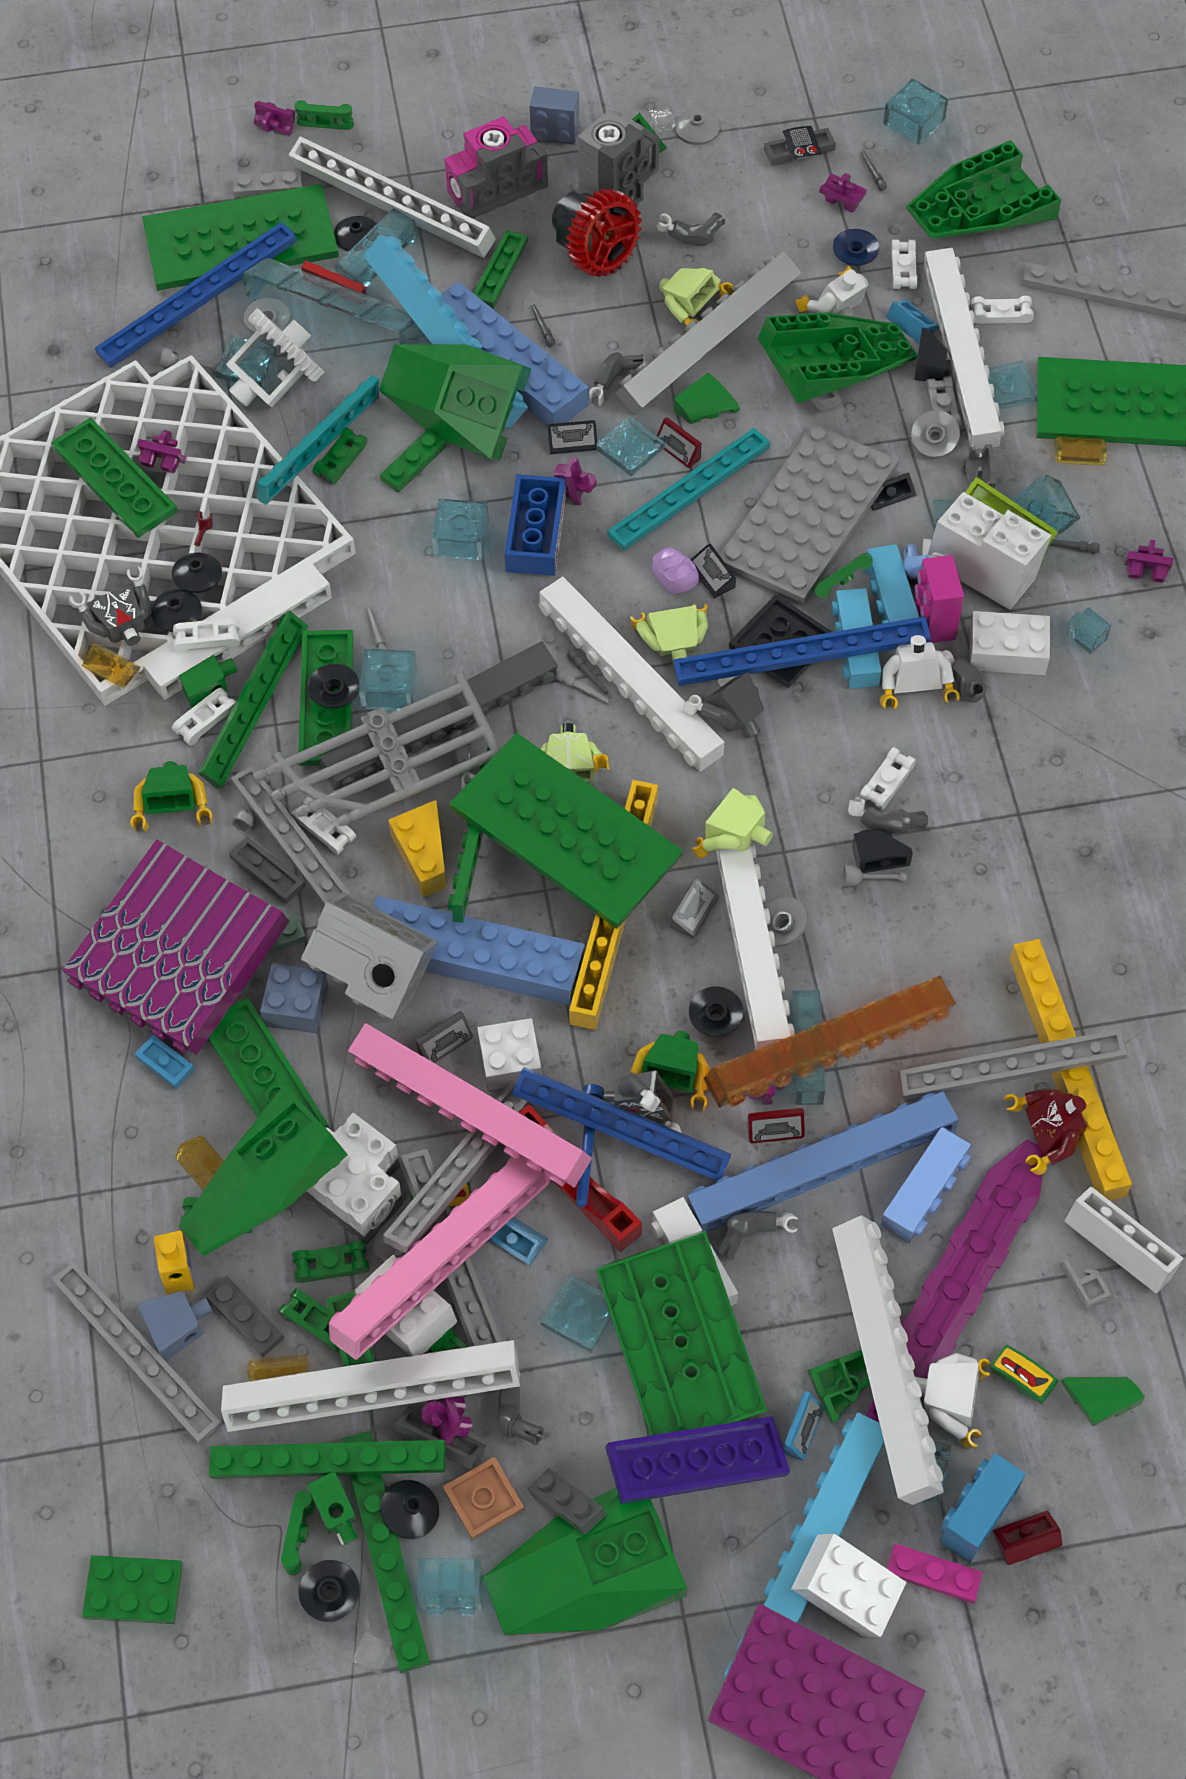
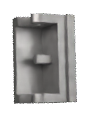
M985 444L982 453H976L975 446L969 449L968 458H965L967 489L976 477L995 488L992 444Z

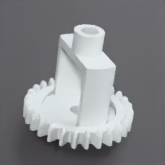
M258 308L248 318V321L252 326H255L257 331L226 363L239 377V380L229 391L246 407L258 395L273 408L303 374L315 382L325 373L301 349L311 335L293 319L282 331ZM266 335L267 340L274 339L273 346L278 344L281 346L280 353L288 352V360L292 357L294 358V366H296L290 374L284 369L278 374L277 377L283 382L271 395L239 366Z

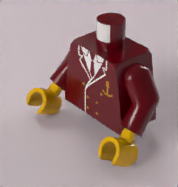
M1048 1088L1027 1092L1024 1097L1014 1094H1007L1004 1097L1006 1101L1015 1099V1105L1006 1108L1012 1112H1019L1024 1105L1028 1104L1025 1111L1042 1154V1158L1037 1155L1027 1157L1026 1163L1028 1165H1035L1038 1162L1037 1166L1030 1170L1031 1172L1041 1175L1046 1171L1048 1164L1054 1165L1075 1153L1079 1138L1086 1131V1124L1081 1113L1086 1109V1102L1082 1097L1074 1096L1073 1094H1063L1060 1090Z

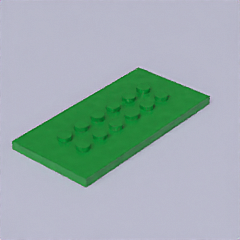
M322 183L142 216L157 291L189 285L281 222L296 235L297 242L251 273L304 264L305 261L315 262L339 257Z
M1038 357L1036 438L1186 447V365Z
M517 732L449 803L451 810L616 929L619 928L683 856L684 850Z

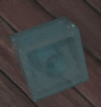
M1046 474L1039 477L1012 500L1057 530V535L1062 534L1080 519L1061 481Z

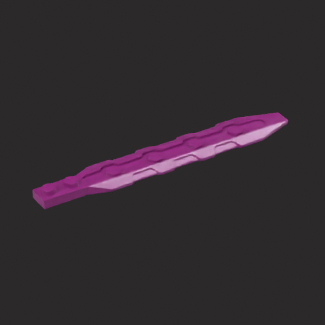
M1028 1139L989 1169L975 1193L976 1198L962 1223L958 1224L949 1239L950 1243L934 1270H931L922 1286L923 1291L909 1315L905 1316L902 1320L901 1326L908 1337V1342L906 1343L907 1350L915 1365L913 1370L914 1377L928 1379L930 1364L937 1363L938 1360L953 1353L956 1347V1340L969 1317L975 1314L983 1299V1292L996 1269H999L1003 1264L1015 1235L1022 1223H1026L1040 1198L1043 1174L1037 1175L1030 1171L1037 1166L1038 1162L1035 1165H1028L1026 1163V1159L1030 1155H1037L1042 1158L1038 1144ZM873 1400L865 1416L879 1422Z

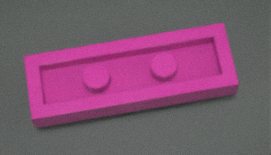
M895 1543L887 1568L905 1582L973 1604L976 1600L983 1573L982 1571Z

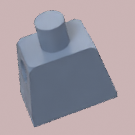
M183 1291L137 1305L157 1349L165 1361L198 1339L203 1332L197 1320L213 1313L206 1297L189 1304Z

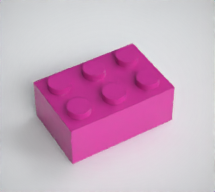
M953 555L922 559L921 570L917 571L918 585H915L916 599H914L918 615L919 617H926L931 643L956 640L964 594Z

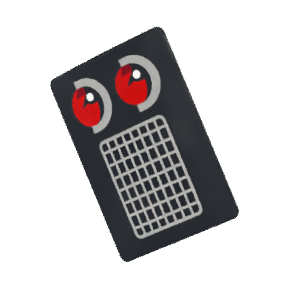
M801 126L783 130L792 160L822 155L812 126Z

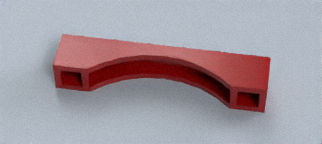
M529 1104L518 1112L553 1133L549 1125ZM590 1177L587 1205L578 1208L621 1253L642 1235V1222L622 1201L612 1196ZM566 1182L563 1187L555 1183L577 1206L578 1183L575 1187Z

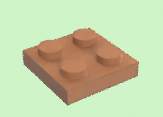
M495 1456L442 1486L472 1541L525 1510Z

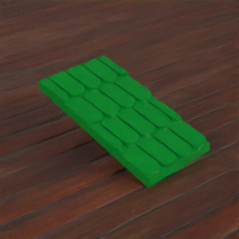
M705 1230L596 1267V1272L650 1436L733 1423L767 1411Z

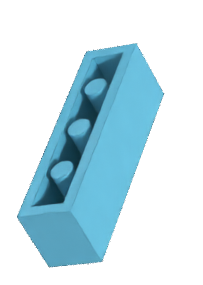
M897 544L868 549L867 553L872 556L873 563L864 572L870 576L869 589L870 593L876 596L875 609L877 615L882 617L881 624L919 618Z
M866 588L836 591L835 601H831L832 616L837 617L835 632L873 625ZM878 652L844 658L845 664H842L843 679H848L849 689L880 685L881 666Z

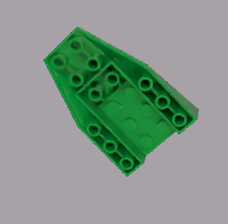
M1009 140L952 165L906 206V209L930 239L1055 220L1058 218L1061 199L1049 184L1038 189L1021 168L1023 154Z
M828 312L768 316L758 336L760 344L797 404L866 381L917 359L918 356L898 324Z
M394 344L379 391L425 430L428 429L448 443L489 459L500 461L508 439L502 436L517 390L524 392L532 368L466 344Z
M284 1085L228 1154L179 1228L204 1257L283 1212L288 1206L294 1204L310 1187L316 1185L332 1168L338 1166L348 1154L332 1134Z
M615 1487L592 1499L603 1507L607 1515L586 1535H583L561 1517L556 1516L484 1575L483 1579L504 1636L601 1631L685 1598L687 1595L686 1584L652 1500L621 1504L617 1488Z

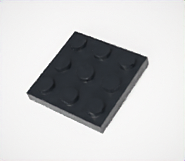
M775 594L729 642V649L831 633L832 631ZM811 664L764 672L789 688Z

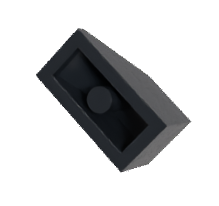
M922 328L914 380L926 381L933 378L935 381L943 380L944 374H949L951 360H947L948 349L927 328Z
M862 830L854 833L852 849L856 866L862 873L911 865L912 848L881 830Z

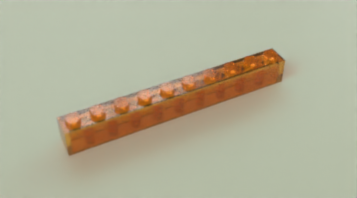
M939 975L711 1068L703 1079L719 1108L728 1104L730 1107H735L744 1102L747 1096L753 1094L754 1098L765 1094L771 1086L783 1087L790 1083L793 1077L798 1075L800 1078L807 1077L815 1072L817 1067L823 1066L826 1069L836 1064L841 1057L845 1056L846 1059H850L858 1055L863 1048L868 1047L869 1050L880 1046L884 1042L883 1040L887 1038L893 1041L902 1037L911 1028L913 1031H917L925 1027L928 1021L934 1019L935 1022H939L950 1015L949 1010L956 1002Z

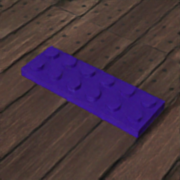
M773 1416L608 1442L605 1446L621 1504L785 1477L790 1473Z

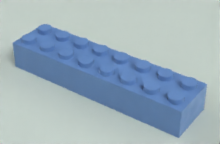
M459 281L441 294L444 302L454 309L455 316L459 321L466 324L471 336L481 343L483 351L532 368L524 392L517 391L523 396V402L528 407L527 410L545 425L566 423L589 405V390L585 383Z
M377 896L374 908L439 941L426 972L571 1005L585 954V944L466 916L463 923L453 922L452 913Z

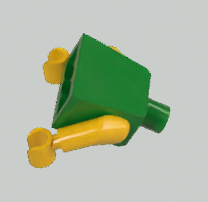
M173 761L164 763L163 767L149 769L147 777L134 789L133 811H136V815L130 820L131 826L136 832L137 824L143 822L142 827L146 832L149 828V823L144 817V812L147 815L196 810V807L199 808L196 813L198 825L201 826L200 818L202 816H208L210 824H212V813L206 808L208 800L204 783L196 775L188 774L187 766L177 765Z
M677 1031L674 1036L661 1034L656 1042H651L638 1050L630 1071L633 1072L632 1074L657 1071L665 1084L670 1088L693 1093V1089H696V1094L691 1098L690 1108L693 1111L694 1101L700 1100L703 1102L702 1112L706 1109L707 1098L704 1095V1090L708 1088L710 1069L703 1054L698 1052V1043L690 1040L687 1032Z

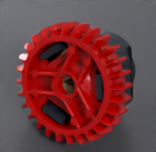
M601 189L600 193L594 192L593 195L589 193L578 194L571 191L556 204L552 214V224L556 230V242L569 250L567 255L571 257V262L578 269L592 276L607 277L609 273L614 274L616 268L622 269L621 264L623 262L628 263L627 257L629 255L633 256L631 252L634 247H637L635 244L636 240L641 239L638 236V232L642 230L638 226L642 222V219L639 217L641 212L637 209L638 205L633 202V199L620 191Z

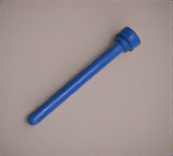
M587 1084L582 1088L583 1092L604 1100V1088L600 1085ZM584 1125L581 1150L592 1157L595 1129ZM592 1160L578 1181L576 1204L581 1208L585 1207L588 1201Z

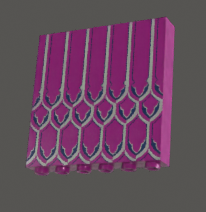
M156 839L62 971L69 977L67 982L75 988L81 990L85 987L89 990L88 995L101 1003L103 1000H106L110 1003L109 1007L116 1013L123 1015L126 1012L131 1016L129 1019L139 1027L143 1028L147 1025L152 1028L150 1032L162 1041L166 1037L172 1040L173 1043L171 1045L185 1054L188 1050L197 1055L290 921L279 909Z

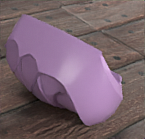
M669 546L659 550L653 556L652 571L661 585L672 595L686 592L698 584V570L693 562L680 551Z

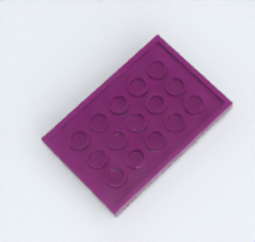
M758 1604L707 1721L816 1779H891L926 1691L770 1608Z

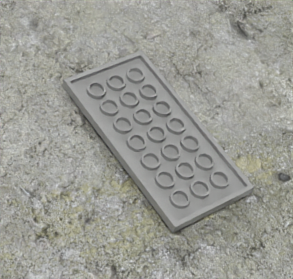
M813 423L720 554L721 558L732 572L804 604L884 488L882 487L883 483L889 480L898 468L899 460Z

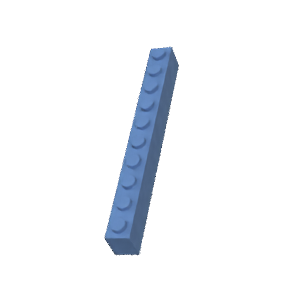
M944 1092L938 1094L929 1093L911 1105L904 1103L891 1113L886 1115L880 1113L873 1116L869 1122L861 1125L858 1123L852 1124L844 1132L837 1135H825L817 1143L810 1146L808 1144L801 1145L794 1149L793 1153L785 1156L781 1154L769 1159L766 1164L749 1166L739 1175L734 1177L731 1175L724 1176L716 1184L707 1188L706 1186L697 1187L688 1195L687 1204L702 1231L705 1230L707 1233L727 1225L726 1222L733 1215L748 1211H761L932 1141L941 1127L954 1132L956 1131L959 1119Z

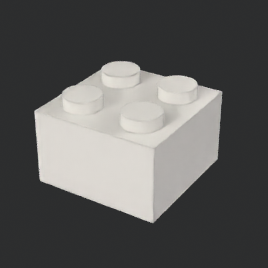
M532 1018L478 1027L479 1043L488 1090L506 1088L511 1082L517 1083L523 1067L542 1074Z

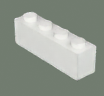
M1093 1187L1088 1188L1075 1201L1064 1221L1156 1294L1171 1280L1184 1259Z
M684 1197L653 1211V1223L650 1224L656 1238H662L664 1243L702 1231ZM711 1246L732 1306L738 1301V1292Z

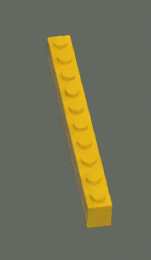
M632 780L625 809L651 827L658 803V785ZM595 914L569 1009L570 1025L592 1030L597 1029L626 920L616 929Z
M1040 939L1014 944L1009 960L1040 1044L1076 1037ZM1088 1066L1052 1072L1058 1090L1062 1091L1063 1094L1080 1096L1086 1102V1109L1081 1112L1086 1124V1131L1079 1138L1078 1146L1094 1189L1109 1201L1127 1197L1132 1182Z

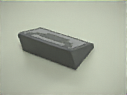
M694 878L671 917L670 927L695 938L719 895L701 880Z
M462 1011L457 1012L416 1039L417 1051L421 1056L435 1063L473 1038L472 1031Z

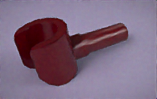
M202 511L197 514L199 529L194 545L197 547L200 546L206 530L213 527L212 514L210 513L208 518L203 519Z

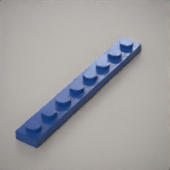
M523 1067L512 1093L514 1096L717 1181L722 1178L731 1157V1153Z

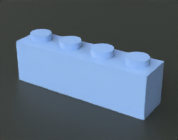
M941 1127L884 1212L881 1226L909 1243L915 1235L920 1237L928 1224L925 1219L929 1213L934 1215L943 1201L940 1199L944 1191L949 1193L957 1180L954 1175L958 1169L963 1171L971 1159V1156L968 1155L971 1144Z

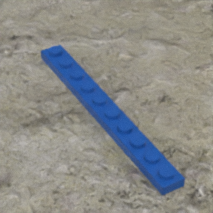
M283 222L279 223L96 346V354L110 368L296 243V235Z
M924 616L673 659L678 686L740 676L746 672L752 674L896 649L899 645L910 644L913 636H923L926 642H931V636L926 617Z

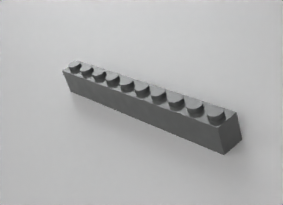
M543 641L467 681L484 716H486L491 709L497 706L501 708L509 704L512 698L518 695H527L533 690V687L541 683L545 685L551 682L556 676L558 664ZM461 693L392 724L397 735L400 736L468 706ZM473 715L405 744L403 747L406 753H417L426 743L430 741L437 742L444 738L447 732L453 729L464 728L468 721L474 719ZM364 735L320 756L321 769L374 747L369 735ZM378 756L328 778L336 791L356 782V780L364 776L368 777L377 773L379 768L383 767V764Z

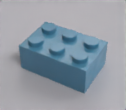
M996 1453L990 1461L984 1458L972 1480L974 1485L968 1482L956 1504L958 1509L952 1507L939 1529L943 1532L940 1543L969 1563L972 1562L1018 1492L1026 1473Z

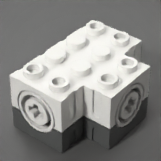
M352 1113L347 1118L346 1123L340 1126L335 1133L326 1128L348 1156L338 1166L325 1174L316 1185L303 1193L302 1196L314 1202L316 1207L329 1217H333L337 1220L338 1224L351 1234H355L360 1241H365L367 1245L382 1226L403 1205L400 1184L391 1176L400 1168L396 1144L355 1113Z

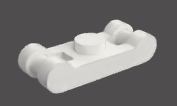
M892 239L893 289H900L901 287L917 289L915 240L899 242V240ZM899 251H907V254H899Z
M1025 295L1018 299H984L977 296L971 300V308L974 310L976 324L1029 323L1034 319L1033 310L1030 309L1032 307V298Z
M235 618L177 623L173 626V635L176 637L174 640V650L184 653L189 649L216 646L237 647L240 645V636L237 634L239 621ZM219 631H226L227 633L219 634ZM188 634H193V637L186 636H188Z
M218 688L177 719L172 725V730L177 735H182L184 737L183 740L189 746H193L204 733L230 714L236 701L232 698L229 699L227 692L222 688ZM194 723L195 726L190 729L188 726Z
M893 747L869 783L864 786L859 798L865 801L870 800L875 803V807L883 810L913 769L916 759L911 756L906 757L902 755L899 749ZM897 763L902 767L900 770L894 768L893 765Z
M307 797L302 802V805H307L309 802L313 801V799ZM324 807L317 811L309 812L313 813L309 818L307 815L298 817L296 809L290 813L298 825L304 827L328 846L335 855H339L344 850L343 846L347 842L351 843L356 838V834L347 825L339 826L336 820L337 817ZM337 831L340 835L335 839L331 835Z

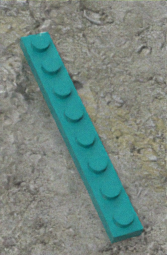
M371 375L365 382H361L358 388L351 395L346 396L344 401L337 408H334L325 420L319 422L316 428L309 435H305L302 441L294 449L292 448L285 458L277 462L266 476H262L257 483L259 502L267 505L335 440L345 427L347 428L379 397V378Z
M751 429L609 529L608 537L624 552L770 448V441L757 429Z

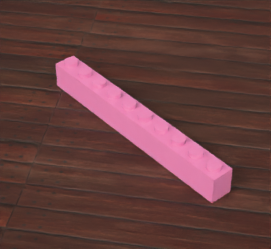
M367 1023L364 1024L348 1052L356 1057L354 1062L368 1070L372 1066L377 1069L375 1075L388 1083L391 1078L398 1083L395 1087L408 1095L412 1091L419 1095L417 1100L430 1108L433 1104L439 1106L438 1112L450 1120H453L454 1117L462 1120L460 1126L473 1134L476 1130L484 1133L482 1139L496 1147L498 1142L506 1146L504 1149L505 1153L517 1160L520 1156L528 1160L527 1166L538 1173H541L543 1169L551 1173L548 1178L562 1187L565 1182L575 1187L592 1160V1157L583 1150Z
M522 1156L518 1160L511 1157L499 1172H494L481 1188L475 1189L462 1205L456 1206L443 1222L437 1223L425 1238L415 1242L406 1255L396 1259L388 1271L382 1276H377L369 1288L362 1294H357L352 1299L350 1305L342 1312H337L329 1322L330 1341L357 1360L550 1184V1179L548 1178L550 1173L544 1169L541 1173L533 1170L526 1165L528 1160Z

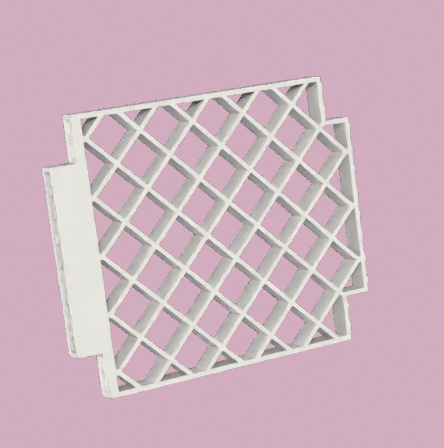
M192 355L159 372L152 378L135 360L109 376L102 378L95 384L84 388L72 397L63 400L49 410L42 412L35 418L22 423L12 431L0 436V502L4 491L31 494L27 510L0 508V526L21 528L16 545L0 544V575L104 706L147 680L160 696L166 700L182 690L183 685H181L182 682L179 679V675L213 654L218 663L235 658L271 636L282 616L287 611L293 612L298 618L307 614L332 598L330 583L322 574L355 555L356 551L354 539L298 475L287 485L292 488L289 502L270 501L265 505L258 501L257 483L262 476H266L273 469L274 465L283 458ZM192 377L189 388L175 387ZM114 401L143 402L140 416L112 415ZM101 402L98 413L84 412ZM155 404L183 406L184 410L181 421L152 419ZM196 408L224 411L225 415L222 426L192 423ZM90 417L107 433L134 435L130 451H123L142 471L166 473L161 490L177 506V509L202 511L203 519L208 518L210 513L242 516L238 533L206 530L200 546L197 547L194 545L199 529L198 521L196 528L165 525V520L140 538H137L114 513H112L111 519L82 516L86 500H102L80 477L79 480L51 477L55 461L65 462L53 450L51 442L62 436L65 428L73 429ZM167 430L171 432L172 439L178 441L176 448L181 450L182 455H184L187 441L217 444L213 459L187 457L185 464L179 463L176 472L170 473L160 468L163 458L157 457L153 468L141 465L139 462L141 450L137 444L139 439L146 440V437L161 436V433ZM50 431L47 442L33 441ZM228 446L257 448L258 453L255 464L225 461ZM14 457L41 460L37 476L9 473ZM178 475L208 477L205 493L176 491L175 486ZM220 479L250 482L247 498L216 495ZM45 495L73 498L69 515L40 512ZM253 517L284 520L281 537L249 534ZM295 521L323 524L326 527L323 542L291 538ZM35 529L64 532L59 550L30 547ZM76 535L106 537L102 553L94 554L72 551ZM118 539L148 541L144 559L114 556ZM160 543L191 546L189 554L201 553L203 547L233 550L229 568L222 567V577L217 584L224 585L220 604L201 602L202 614L199 620L237 619L239 621L237 634L240 636V645L237 647L216 646L196 648L179 653L174 650V640L176 637L173 635V632H168V635L139 632L141 640L136 645L128 646L125 640L112 643L108 637L103 638L90 632L83 621L81 626L52 623L57 604L70 605V596L75 603H81V598L77 594L78 591L85 594L86 601L84 605L86 608L87 602L110 593L104 591L109 573L127 575L129 569L130 576H139L140 572L137 567L139 566L143 573L141 582L145 584L147 592L151 578L173 580L172 568L176 562L156 560ZM253 552L276 555L272 572L241 569L244 553ZM287 556L305 558L284 571ZM4 562L11 563L10 568H8ZM24 565L53 567L49 585L20 582ZM75 569L96 572L92 589L62 587L66 570ZM236 587L254 589L233 602ZM149 596V614H151L152 605L157 597ZM36 602H42V603H43L42 609L39 607V605H38ZM219 631V634L227 633L226 631ZM188 634L186 637H193V634ZM69 643H76L75 650ZM89 645L120 648L115 667L85 664ZM132 649L151 651L120 670L121 660L129 664ZM98 670L111 671L115 674L109 677ZM132 674L125 684L119 682L128 675Z

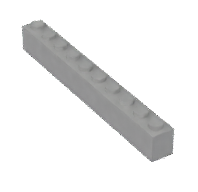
M785 251L781 252L778 256L774 253L763 262L766 265L764 268L756 267L747 275L750 279L746 283L742 279L732 288L734 291L732 295L729 296L728 293H725L716 301L719 306L715 309L711 306L700 315L703 318L697 323L696 320H693L684 328L686 333L683 336L678 333L668 341L670 344L669 348L665 350L662 346L652 355L654 360L650 364L646 360L635 369L638 372L637 375L632 377L629 374L619 383L622 387L615 393L633 415L801 274V271Z

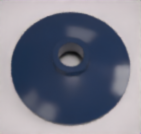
M848 229L836 236L833 242V251L835 256L843 263L861 266L872 262L877 257L879 242L872 233L866 230Z

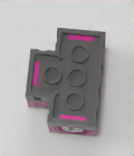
M504 116L463 133L465 150L444 158L447 192L462 213L472 219L493 211L495 208L514 202L516 199L528 196L537 190L548 187L547 153L526 125L513 129Z

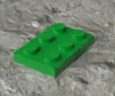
M91 1555L82 1617L89 1620L175 1624L183 1566L182 1561Z

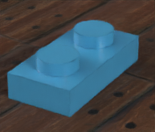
M152 1035L134 1054L137 1060L175 1089L195 1071L194 1066L155 1035Z

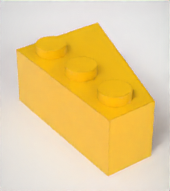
M434 800L389 819L391 837L422 897L446 888L447 883L437 801Z

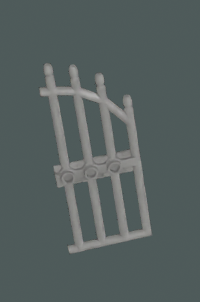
M458 673L454 676L457 684L389 714H387L384 707L367 713V715L360 717L363 725L290 757L284 758L281 752L274 753L272 758L275 763L265 767V769L257 770L252 775L255 781H261L266 779L267 776L270 777L282 772L291 783L283 786L282 789L278 788L271 792L270 795L273 801L300 791L314 800L295 810L298 817L308 815L309 812H314L328 806L350 811L349 814L341 815L336 819L339 826H345L351 821L354 822L488 763L501 748L464 673ZM458 694H463L468 706L400 736L397 735L392 723ZM473 715L479 728L414 757H408L403 745ZM367 734L374 746L304 778H300L291 768ZM484 737L490 749L489 751L421 781L419 780L414 769L415 767ZM378 756L385 768L327 795L312 787V785ZM387 779H390L396 791L369 804L344 800L346 797Z

